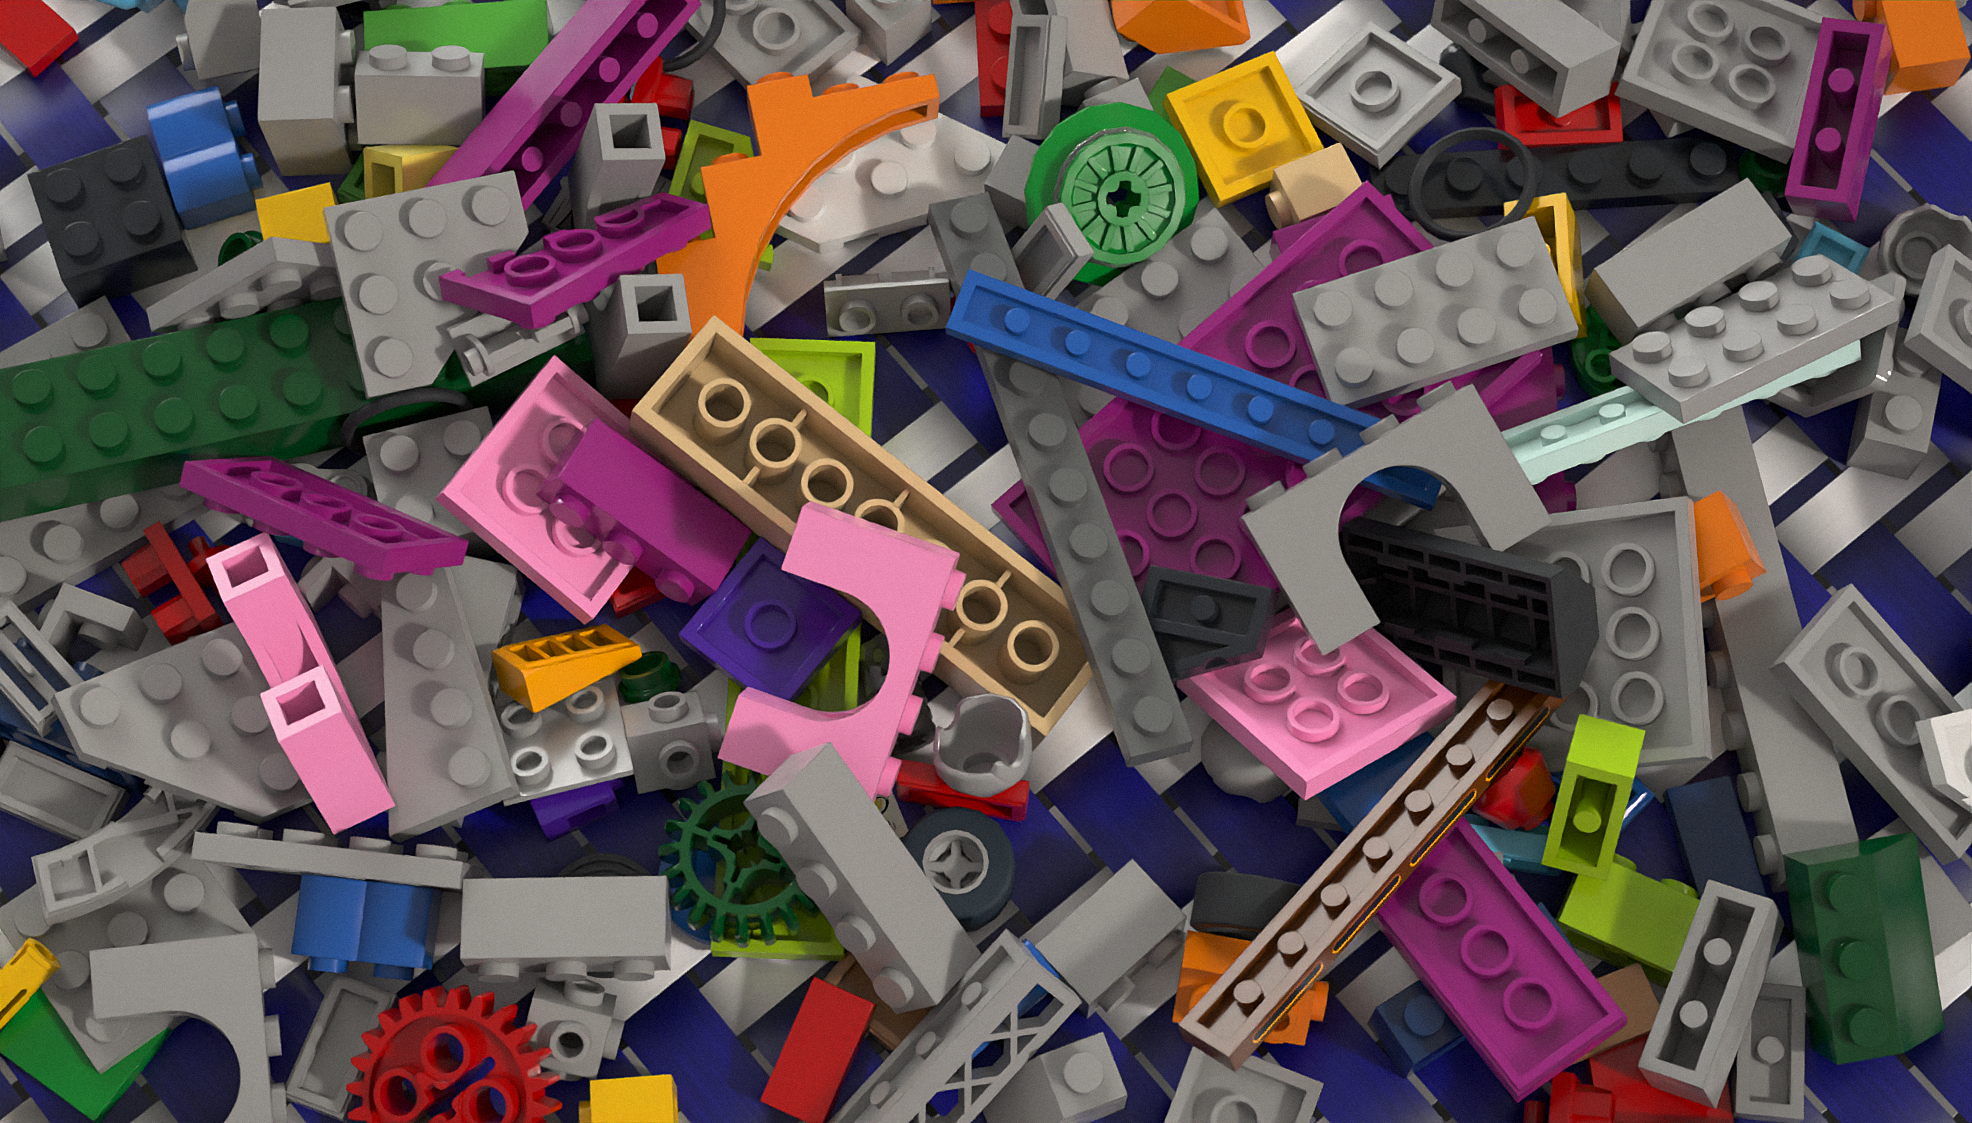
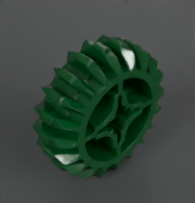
M726 770L722 774L725 789L715 793L709 782L701 780V783L698 784L703 800L701 804L698 805L688 798L680 799L678 807L682 815L687 819V822L675 819L666 821L664 825L666 834L677 842L659 846L658 855L660 860L673 865L661 872L660 876L667 877L670 888H678L670 897V903L675 911L686 910L692 907L687 917V923L691 929L696 931L713 919L709 934L711 940L716 943H721L725 939L731 927L735 928V937L739 948H747L751 941V930L758 929L761 931L765 945H773L776 942L774 925L783 922L787 932L791 935H796L801 929L794 913L800 910L805 915L816 918L821 910L814 900L801 890L797 883L796 875L778 850L762 836L758 829L757 821L752 814H750L745 824L738 829L724 830L714 827L721 820L731 815L749 812L743 802L762 784V776L759 772L749 770L747 785H737L734 773ZM758 845L762 862L756 866L751 860L752 868H742L740 870L736 857L737 852L742 850L747 855V847H756ZM698 850L710 854L712 862L726 868L722 881L725 889L720 899L709 893L696 877L695 863ZM786 883L790 884L783 892L770 900L758 904L741 905V903H747L749 896L759 886L769 884L784 888Z

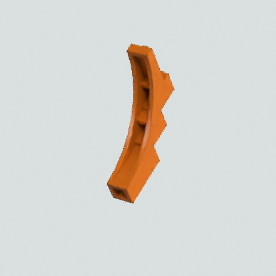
M776 72L761 77L757 84L747 85L748 110L758 156L748 158L744 153H730L715 158L709 166L700 167L706 204L709 205L713 238L702 240L701 236H696L687 241L688 243L683 249L666 253L655 260L657 274H683L692 329L685 348L713 315L740 336H744L746 305L757 268L783 217L814 181L851 152L892 131L938 118L940 95L935 74L919 76L916 72H901L884 79L883 84L859 88L854 83L838 84L826 89L823 95L815 97L812 95L808 74L793 77V74L789 72Z

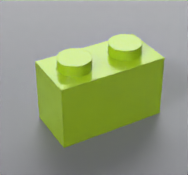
M1579 714L1541 864L1607 881L1646 730Z
M1615 853L1607 881L1574 873L1555 918V922L1571 945L1577 950L1620 969L1640 962L1648 981L1667 989L1700 900L1697 899V891L1673 879H1661L1658 882L1636 872L1637 866L1632 861Z

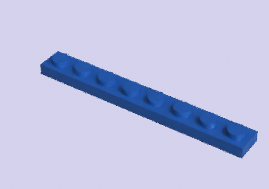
M968 269L946 325V334L1303 465L1337 447L1343 458L1365 445L1359 433L1382 420ZM1391 466L1370 474L1358 485L1431 511L1435 505L1442 483L1421 470L1405 466Z

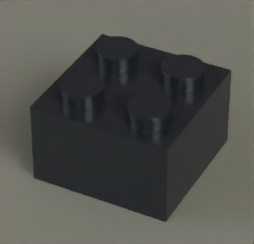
M147 134L27 174L61 280L79 309L103 296L108 301L198 271L182 220L177 213L163 165Z

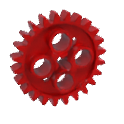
M441 985L423 991V998L418 993L400 999V1010L394 1007L377 1015L382 1028L377 1027L363 1032L361 1038L372 1052H364L353 1056L350 1063L365 1073L364 1078L346 1085L348 1092L363 1097V1105L350 1111L348 1119L366 1121L367 1123H416L426 1113L437 1108L454 1094L456 1090L454 1084L473 1077L489 1057H492L495 1061V1067L482 1079L471 1084L466 1090L455 1097L451 1103L452 1109L434 1116L428 1123H548L543 1120L544 1115L561 1109L562 1102L545 1096V1088L561 1080L558 1073L541 1071L539 1063L552 1053L550 1047H540L532 1050L528 1043L538 1026L532 1023L517 1029L512 1025L517 1014V1005L511 1004L499 1009L497 1012H493L495 1003L494 992L489 990L476 995L472 1000L468 985L452 988L448 995ZM450 1034L454 1035L463 1046L464 1058L462 1063L458 1062L449 1050L448 1041ZM404 1077L412 1082L416 1089L417 1100L415 1105L407 1100L403 1093L402 1083ZM492 1087L502 1093L506 1101L507 1109L505 1116L499 1114L491 1103L490 1092Z

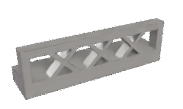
M1005 929L828 1123H971L1082 1001L1073 990L1040 965L1021 940ZM1037 983L1055 997L1039 1016L1018 1019L1019 1002ZM1004 1039V1054L993 1066L972 1069V1054L983 1042ZM958 1089V1104L947 1115L926 1119V1103L937 1092Z

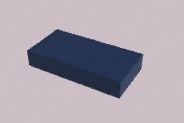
M1722 776L1666 789L1662 796L1690 887L1698 893L1697 899L1701 900L1708 879L1768 898L1730 776Z

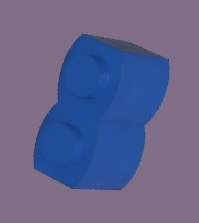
M218 85L146 106L177 213L186 230L257 209L253 191L264 188L253 153L241 154L237 138L248 135L236 99L225 102Z
M302 874L291 954L309 956L307 968L309 970L348 974L349 961L374 963L373 977L413 981L414 968L432 970L442 890Z

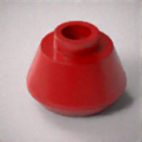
M1524 746L1470 807L1471 810L1506 830H1513L1521 826L1525 831H1529L1541 824L1555 807L1551 798L1556 790L1543 753L1538 748Z

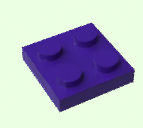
M760 537L720 584L717 591L708 598L680 631L679 637L682 643L745 690L747 687H751L794 703L862 622V612L826 585L781 570L786 555L763 537Z

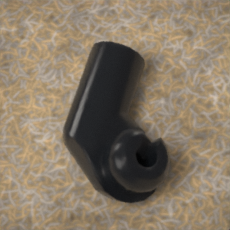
M1454 42L1451 43L1440 54L1439 65L1461 79L1462 92L1452 101L1496 118L1494 90L1499 86L1485 82L1477 59L1471 56L1461 45Z

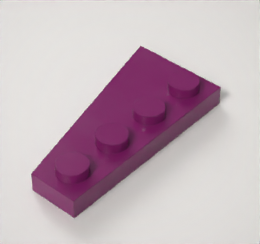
M661 192L595 217V230L574 229L567 231L563 229L542 237L544 249L516 257V253L507 250L486 258L487 271L471 277H466L465 272L460 269L440 275L438 278L442 300L515 322L522 328L536 329L545 327L554 322L555 316L578 303L597 298L601 290L617 282L620 275H637L641 273L645 265L666 253L686 247L687 241L712 228L709 205Z

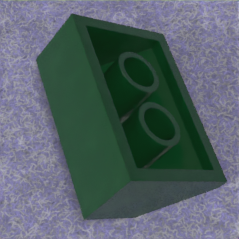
M1908 832L1783 854L1802 986L1806 987L1805 1007L1812 1050L1833 1063L1840 1065L1904 1053L1944 1030L1945 1026L1916 833Z

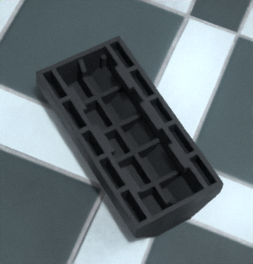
M1357 516L1342 525L1346 564L1380 620V623L1373 628L1404 654L1558 699H1563L1578 689L1598 641L1599 629L1595 588L1570 569Z

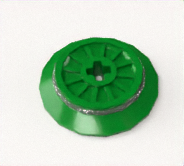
M1123 102L1084 107L1055 125L1033 156L1024 188L1028 228L1046 206L1063 202L1094 251V254L1073 279L1101 287L1133 265L1143 262L1158 252L1171 238L1191 225L1199 202L1196 163L1181 133L1155 111ZM1118 188L1127 190L1126 201L1116 202L1115 206L1107 203L1106 197L1108 192H1115Z

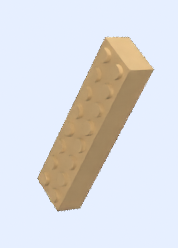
M715 315L712 316L632 410L628 428L630 435L744 525L753 530L758 536L763 537L785 555L787 554L802 506L810 501L961 553L955 570L966 573V577L954 611L942 608L936 623L934 633L943 635L945 638L932 673L964 698L989 693L1014 698L1028 713L1032 732V752L1044 740L1094 676L1060 586ZM829 587L861 611L862 617L887 637L879 618L865 603L853 595Z

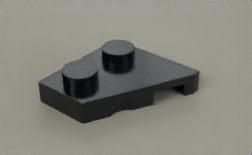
M1150 565L1141 596V601L1172 682L1263 658L1279 595L1273 588Z

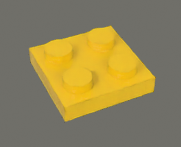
M1274 51L1166 94L1162 102L1174 128L1181 133L1196 163L1197 173L1216 209L1270 187L1275 168L1324 149Z

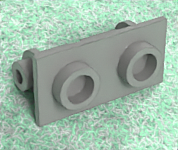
M928 267V270L891 272L892 282L880 283L879 273L850 276L836 274V280L824 281L828 337L946 328L951 315L947 272L935 273L934 267Z
M578 303L555 316L556 318L551 324L536 329L522 328L515 322L483 312L447 328L470 386L473 387L585 333L583 324L589 321V316L583 303Z

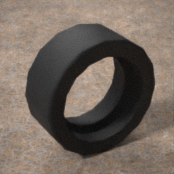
M1204 872L1197 879L1190 926L1198 932L1254 941L1302 888V885L1243 873Z

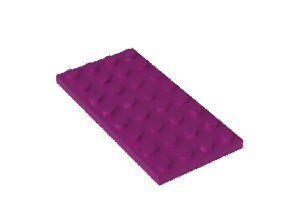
M1366 180L1176 345L1327 399L1292 304V293L1435 247ZM1536 350L1354 410L1379 419H1384L1394 414L1398 423L1401 424L1422 411L1416 402L1417 399L1448 381H1451L1456 391L1464 386L1473 384L1488 409L1540 364L1543 354ZM1117 396L1078 429L1140 598L1150 565L1273 588L1277 594L1281 592L1239 518L1251 511L1245 500L1277 481L1281 482L1286 491L1307 479L1308 476L1302 468L1303 464ZM1021 478L991 504L992 512L1060 584ZM1357 485L1346 499L1340 514L1338 524L1339 540L1343 537V524L1357 516L1366 517L1388 496Z

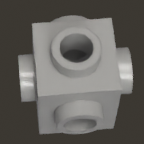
M675 691L663 692L653 696L649 701L620 707L638 794L665 788L683 790L696 785L701 780L716 778L711 753L719 752L722 746L716 712L703 714L697 691L684 694Z
M539 976L526 1025L535 1023L538 1026L535 1034L528 1042L532 1050L540 1047H550L552 1053L539 1063L543 1067L544 1072L558 1073L561 1080L577 1081L582 1077L596 1080L601 1058L615 1060L625 1023L623 1020L612 1018L617 995L605 993V988L602 985L588 979L579 982H555Z

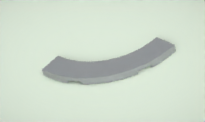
M199 635L190 636V637H188V640H189V639H192V638H194V637H197V636H199ZM150 786L144 793V798L117 822L111 821L87 837L60 849L31 857L46 926L83 916L119 900L146 884L170 866L193 844L195 832L203 833L218 814L221 806L199 798L194 802Z

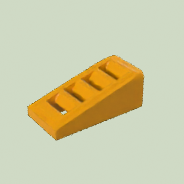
M601 624L506 645L491 651V656L500 690L531 712L537 713L635 662L642 657L640 645L609 625Z

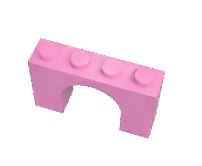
M812 501L802 506L781 570L853 595L875 613L883 625L889 643L890 661L886 679L880 691L868 702L856 708L840 712L814 710L747 687L738 695L717 758L770 776L790 755L831 742L873 802H875L877 795L889 798L902 760L891 757L899 732L908 736L911 735L923 702V698L912 695L920 670L932 674L945 638L943 635L934 633L936 623L942 608L954 611L965 581L966 573L955 570L961 553Z
M263 532L207 558V563L222 601L251 649L271 688L261 693L260 696L278 742L333 834L335 835L394 807L395 803L323 632L270 535Z

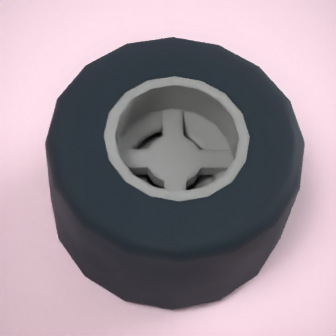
M960 806L933 810L915 821L901 840L966 932L977 931L995 920L1009 902L1015 879V860L1012 844L999 823L981 811Z

